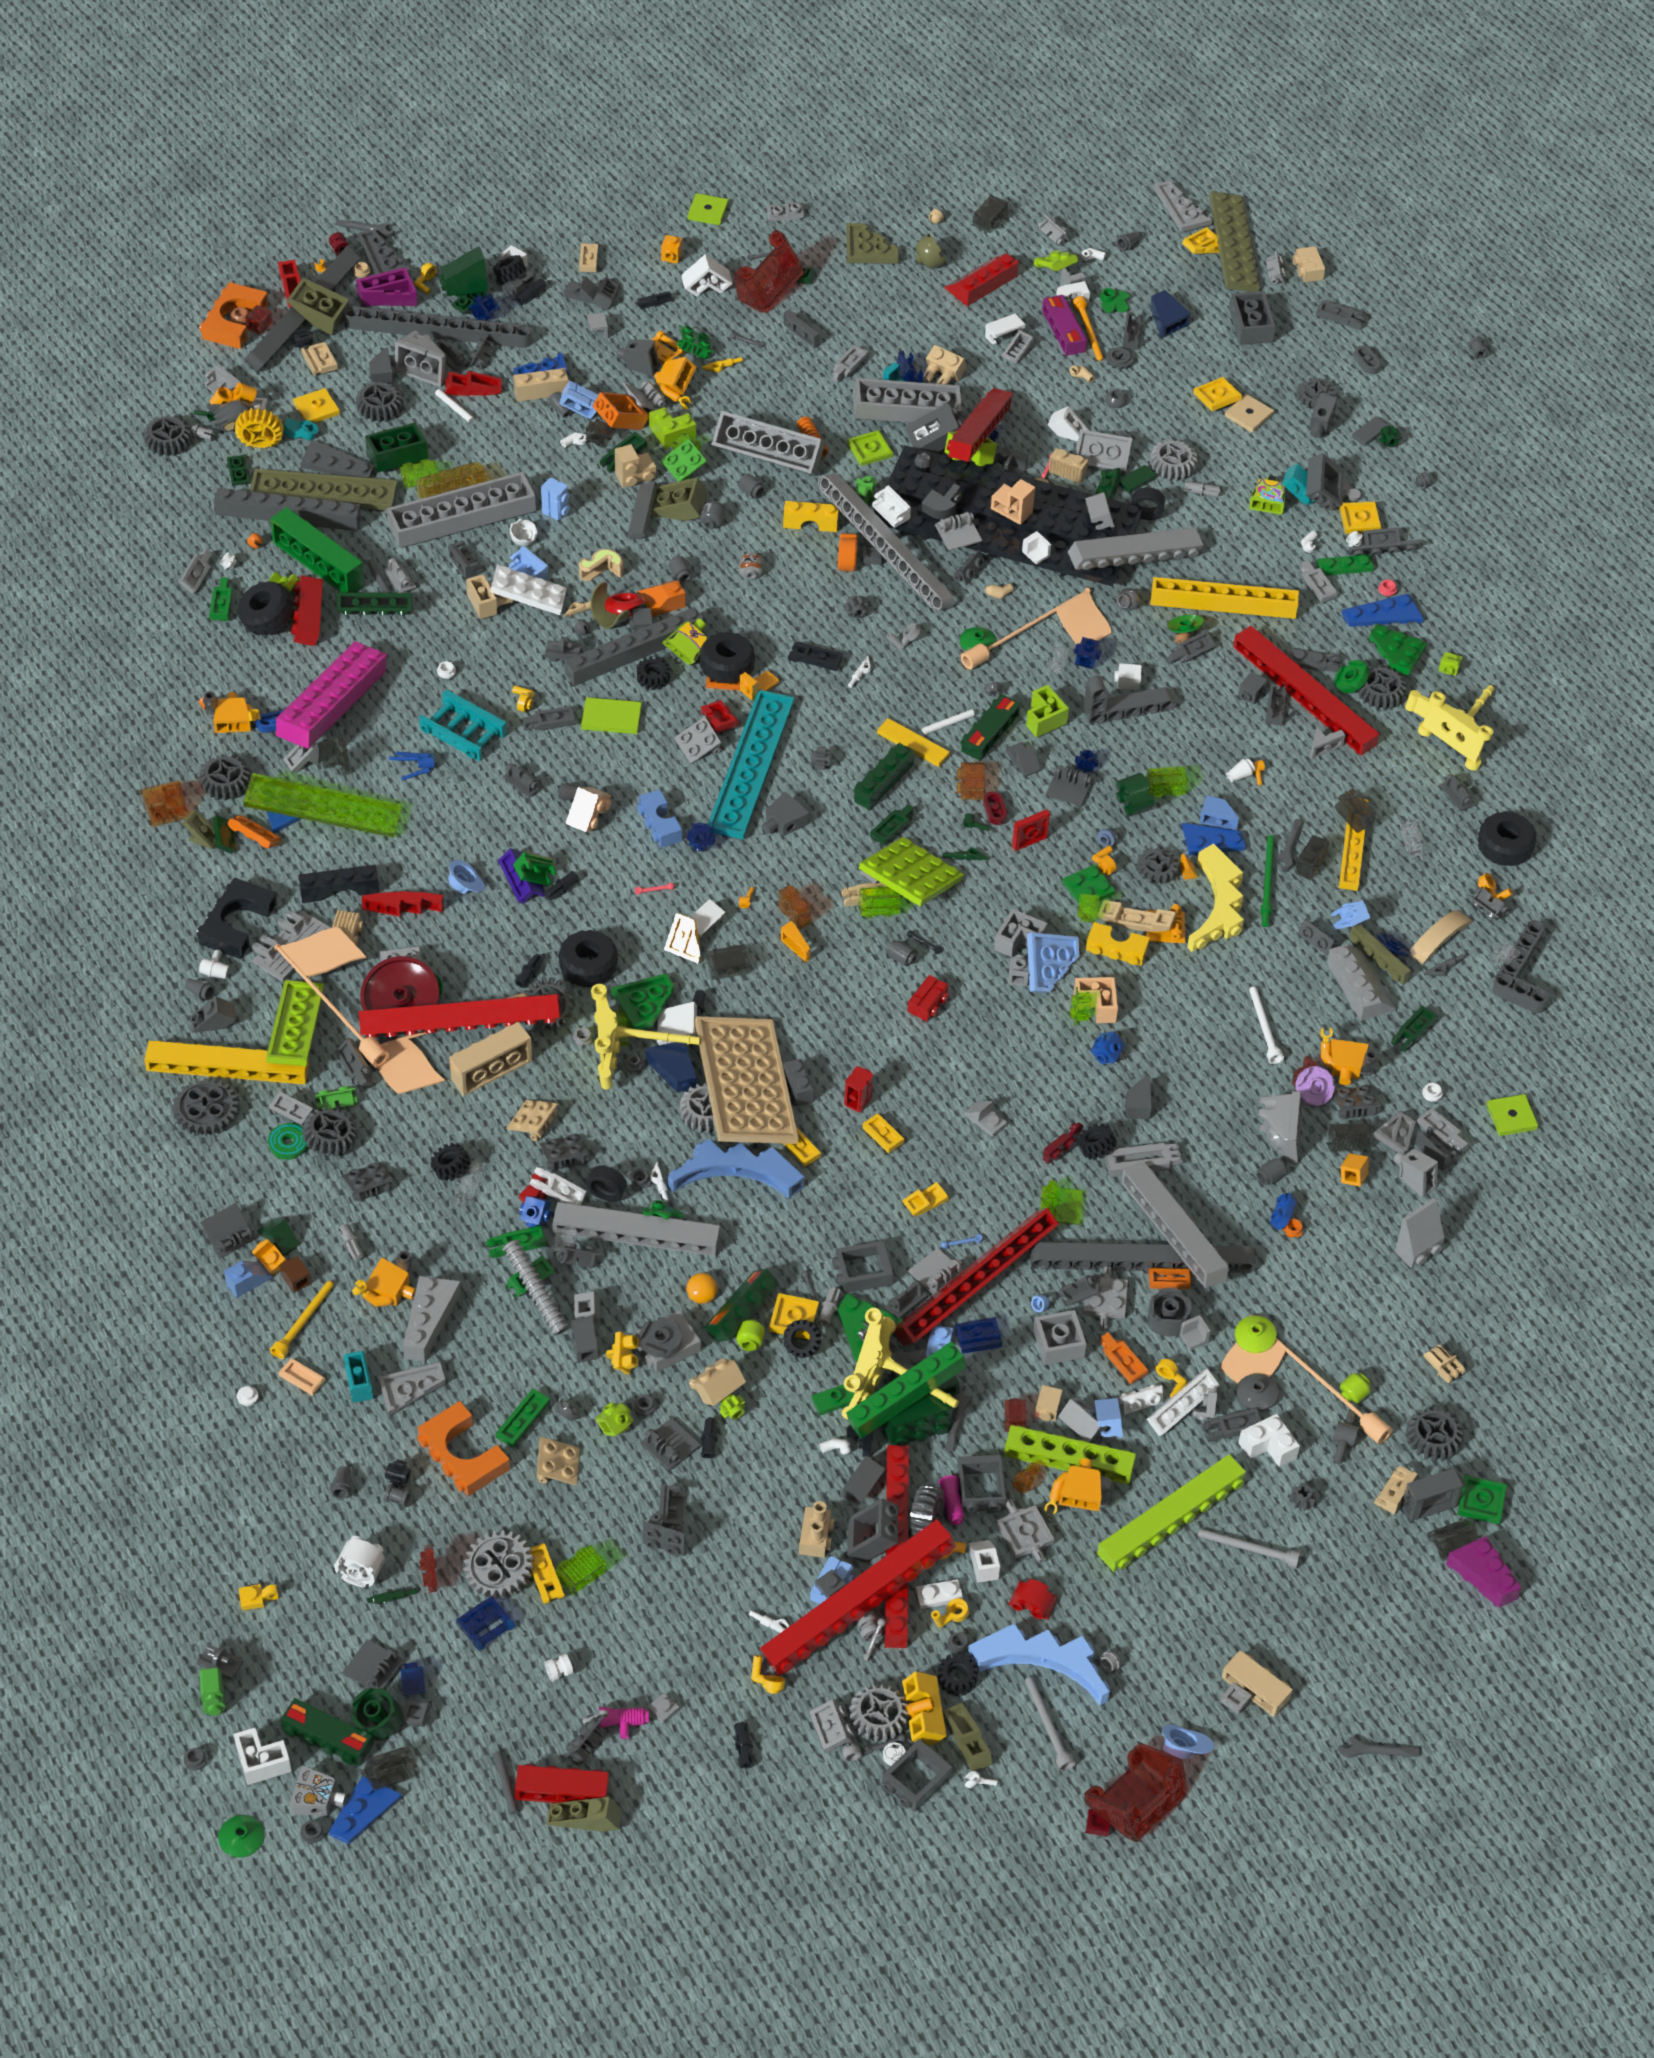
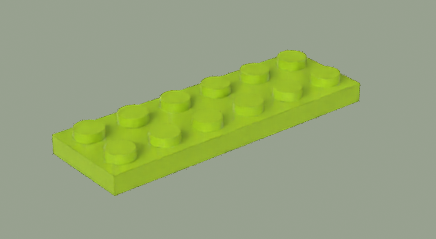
M284 981L266 1056L267 1063L307 1066L322 998L307 982ZM314 983L324 993V983Z

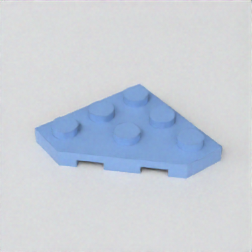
M1028 933L1030 992H1051L1054 984L1069 970L1068 967L1080 956L1079 937Z

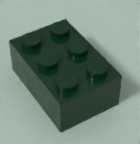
M416 422L365 435L367 454L377 472H384L429 459L427 441Z
M928 1393L882 1425V1430L889 1445L905 1446L915 1440L923 1441L928 1436L945 1434L950 1430L952 1406L943 1403L942 1400Z

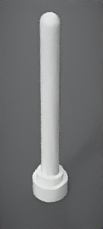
M1252 986L1249 991L1268 1046V1061L1270 1064L1281 1063L1284 1060L1282 1050L1276 1047L1257 988Z

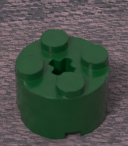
M1136 773L1116 781V787L1119 791L1116 793V797L1119 803H1124V811L1127 817L1154 807L1153 794L1149 795L1148 791L1150 785L1142 773Z
M367 1688L360 1692L353 1701L351 1712L353 1722L360 1730L371 1734L375 1740L381 1741L389 1737L403 1722L402 1709L399 1703L385 1689Z

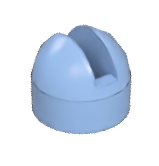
M1037 1295L1032 1298L1031 1305L1036 1312H1042L1048 1309L1050 1301L1045 1295Z

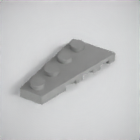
M1166 181L1154 184V191L1181 232L1212 225V219L1209 216L1206 217L1200 208H1196L1193 205V201L1185 198L1183 192L1172 182Z

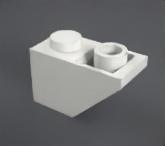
M985 1540L968 1543L977 1583L998 1580L1000 1564L996 1548L992 1542Z

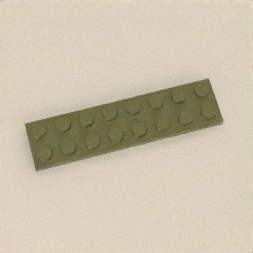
M1211 191L1209 198L1225 288L1258 292L1260 286L1243 196Z
M255 469L250 491L360 504L362 509L387 511L386 508L393 507L398 485L397 480Z

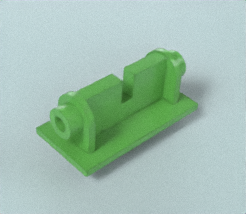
M343 1086L338 1088L339 1091L322 1090L315 1095V1101L320 1100V1102L316 1103L317 1110H321L322 1107L326 1110L332 1107L335 1110V1102L339 1101L340 1108L354 1106V1104L358 1103L357 1096H352V1094H355V1087Z

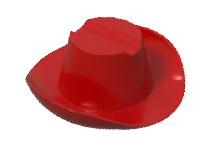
M617 593L609 596L605 600L604 606L606 611L617 614V616L622 611L629 610L631 617L632 609H636L638 605L643 604L646 600L635 593Z

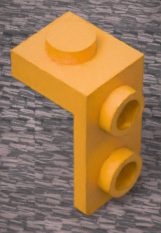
M765 671L754 679L746 672L740 675V691L752 701L755 699L758 690L768 691L779 684V679L769 671Z

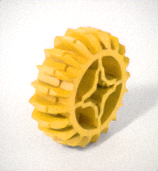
M259 407L257 410L253 408L249 411L245 410L243 413H240L235 423L237 438L240 439L241 443H246V447L267 448L269 446L273 448L283 437L284 427L282 420L278 418V415H273L272 411L267 412L266 408L264 410H260Z

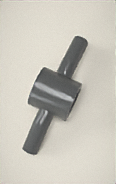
M1351 1409L1348 1410L1345 1423L1338 1421L1333 1441L1338 1442L1333 1461L1339 1464L1342 1463L1346 1446H1354L1359 1429L1358 1426L1353 1425L1356 1413Z

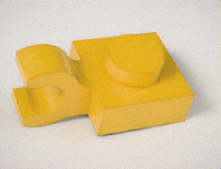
M261 1584L239 1588L242 1611L264 1607L263 1601L279 1599L276 1585H268L264 1589L261 1588Z

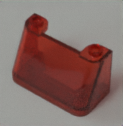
M777 229L769 236V243L774 249L755 270L748 266L741 267L733 275L738 300L761 313L769 312L803 274L802 263L785 234Z
M1141 1742L1128 1753L1129 1770L1105 1792H1103L1100 1786L1094 1785L1084 1793L1087 1806L1125 1838L1133 1842L1141 1840L1187 1794V1781L1182 1759Z

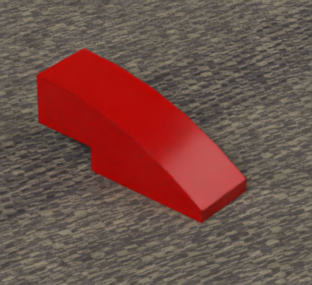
M295 259L278 262L279 275L286 301L301 281Z
M449 371L445 380V394L488 396L499 394L502 391V378L468 371L466 375Z

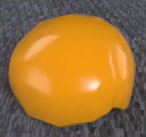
M697 1273L689 1279L686 1291L690 1300L698 1304H707L716 1297L718 1286L711 1275Z

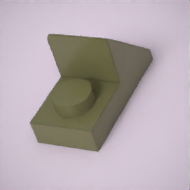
M197 809L192 810L182 823L192 833L188 841L213 849L216 845L214 827Z

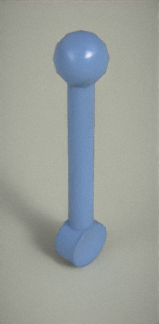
M977 1234L974 1238L952 1242L942 1241L941 1247L946 1249L948 1246L974 1241L981 1243L983 1236Z

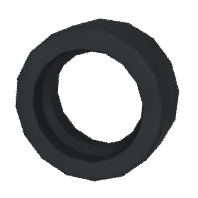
M1144 487L1133 493L1131 505L1143 507L1140 519L1156 520L1164 513L1165 497L1162 492L1155 488ZM1150 500L1158 506L1147 508L1141 506L1138 502Z
M605 1165L594 1167L586 1181L587 1188L594 1196L608 1202L619 1201L628 1186L627 1180L619 1171Z

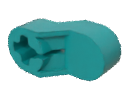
M287 419L283 424V434L291 439L302 437L306 440H313L319 430L318 426L309 420L298 422L294 419Z

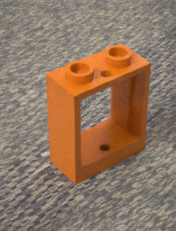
M600 392L592 406L611 428L641 430L649 418V414L638 406L636 400L628 394Z

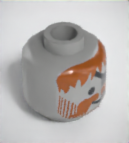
M752 552L743 555L739 561L740 575L749 580L760 577L763 572L762 558Z

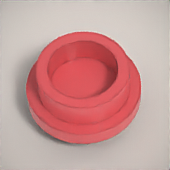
M1386 579L1380 583L1378 590L1384 596H1393L1397 591V587L1394 581Z

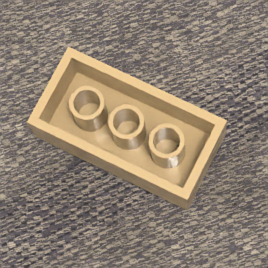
M517 1022L513 1025H508L503 1030L491 1034L479 1042L471 1044L470 1047L462 1051L455 1052L449 1057L452 1082L462 1095L465 1096L531 1062V1037L521 1024Z

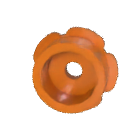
M1290 1219L1283 1228V1231L1290 1238L1300 1237L1303 1233L1302 1223L1297 1219Z

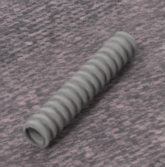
M519 1240L507 1243L503 1251L507 1252L506 1256L510 1257V1263H513V1268L517 1269L515 1272L520 1274V1279H523L522 1283L526 1285V1290L530 1291L529 1295L533 1296V1302L536 1301V1307L540 1308L538 1311L543 1313V1318H546L545 1322L549 1324L548 1328L553 1330L551 1333L553 1335L562 1333L569 1325L565 1323V1318L561 1317L562 1313L558 1312V1306L555 1307L556 1303L551 1300L552 1296L548 1295L549 1291L545 1290L546 1286L542 1284V1279L538 1278L539 1274L535 1273V1267L532 1268L533 1264L529 1262V1257L525 1256L526 1252L522 1251L523 1247L519 1245Z

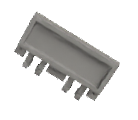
M288 910L285 915L292 923L280 918L277 923L284 930L274 939L262 935L260 941L266 947L259 943L252 945V949L259 954L252 962L281 982H284L295 969L279 951L274 950V946L276 944L282 946L297 942L331 928L304 911L298 915Z

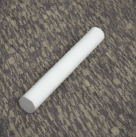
M436 390L435 395L467 422L474 421L473 416L442 390Z
M971 709L923 727L922 731L926 735L975 716L974 711Z

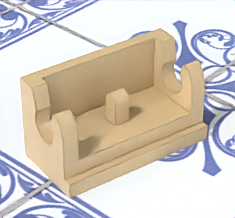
M1398 1466L1396 1468L1397 1471L1394 1470L1385 1487L1374 1501V1504L1394 1515L1402 1504L1407 1483L1416 1481L1417 1478L1416 1472H1411L1402 1466Z

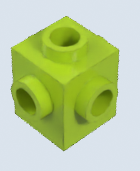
M613 1402L607 1404L603 1408V1412L595 1418L607 1436H617L624 1433L634 1421L630 1415V1409L625 1404Z

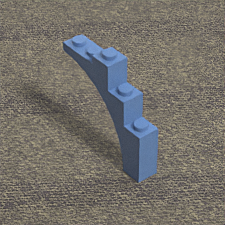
M710 1139L697 1144L694 1148V1158L687 1160L682 1167L673 1170L668 1176V1187L673 1192L686 1184L715 1176H738L757 1180L777 1189L787 1198L792 1197L804 1188V1176L773 1147L762 1151L756 1157L740 1142L735 1147H730L724 1153Z

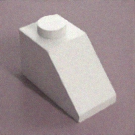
M1069 406L1054 412L1047 424L1057 436L1078 441L1080 429L1089 430Z

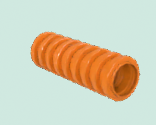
M805 416L797 421V427L802 434L822 439L810 417ZM826 444L822 452L823 457L829 452Z

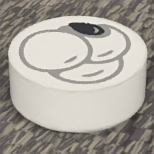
M896 1742L887 1744L883 1750L884 1761L892 1766L906 1752L905 1748Z

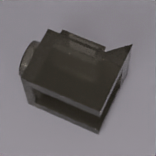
M596 418L594 422L590 421L585 429L587 431L585 439L601 448H605L607 439L611 441L615 428H611L608 424Z

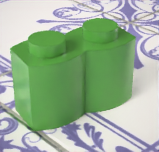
M219 1668L202 1669L199 1677L203 1711L212 1716L219 1715L225 1711L222 1672Z

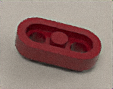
M997 792L986 793L983 799V806L988 821L993 825L1004 824L1007 820V811L1002 796Z

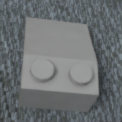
M1435 1198L1403 1218L1395 1253L1410 1268L1422 1265L1429 1256L1439 1254L1443 1248L1444 1233Z

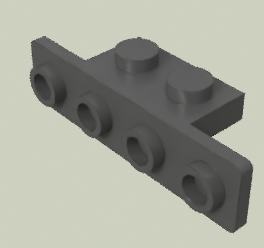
M1398 527L1365 530L1362 532L1364 545L1351 547L1348 555H1365V553L1370 552L1372 555H1378L1382 551L1396 553L1400 551L1399 549L1414 551L1421 544V539L1401 541Z

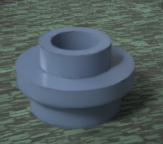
M1102 829L1098 833L1097 838L1102 845L1106 847L1108 845L1112 846L1115 843L1116 834L1111 829Z

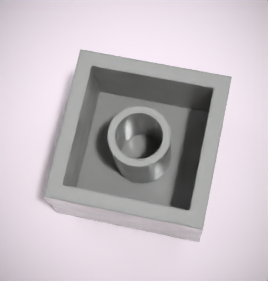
M1075 1310L1035 1317L1033 1333L1044 1365L1085 1357L1086 1341Z

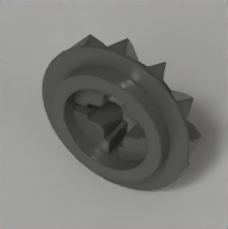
M1112 348L1106 353L1105 360H1107V364L1111 365L1112 368L1118 367L1120 369L1123 367L1126 369L1127 366L1132 365L1133 354L1125 348Z

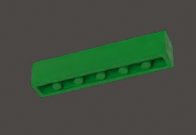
M952 1341L847 1411L846 1415L849 1424L862 1439L966 1368L964 1356Z

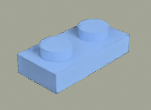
M936 1325L931 1329L924 1359L951 1341L953 1328Z

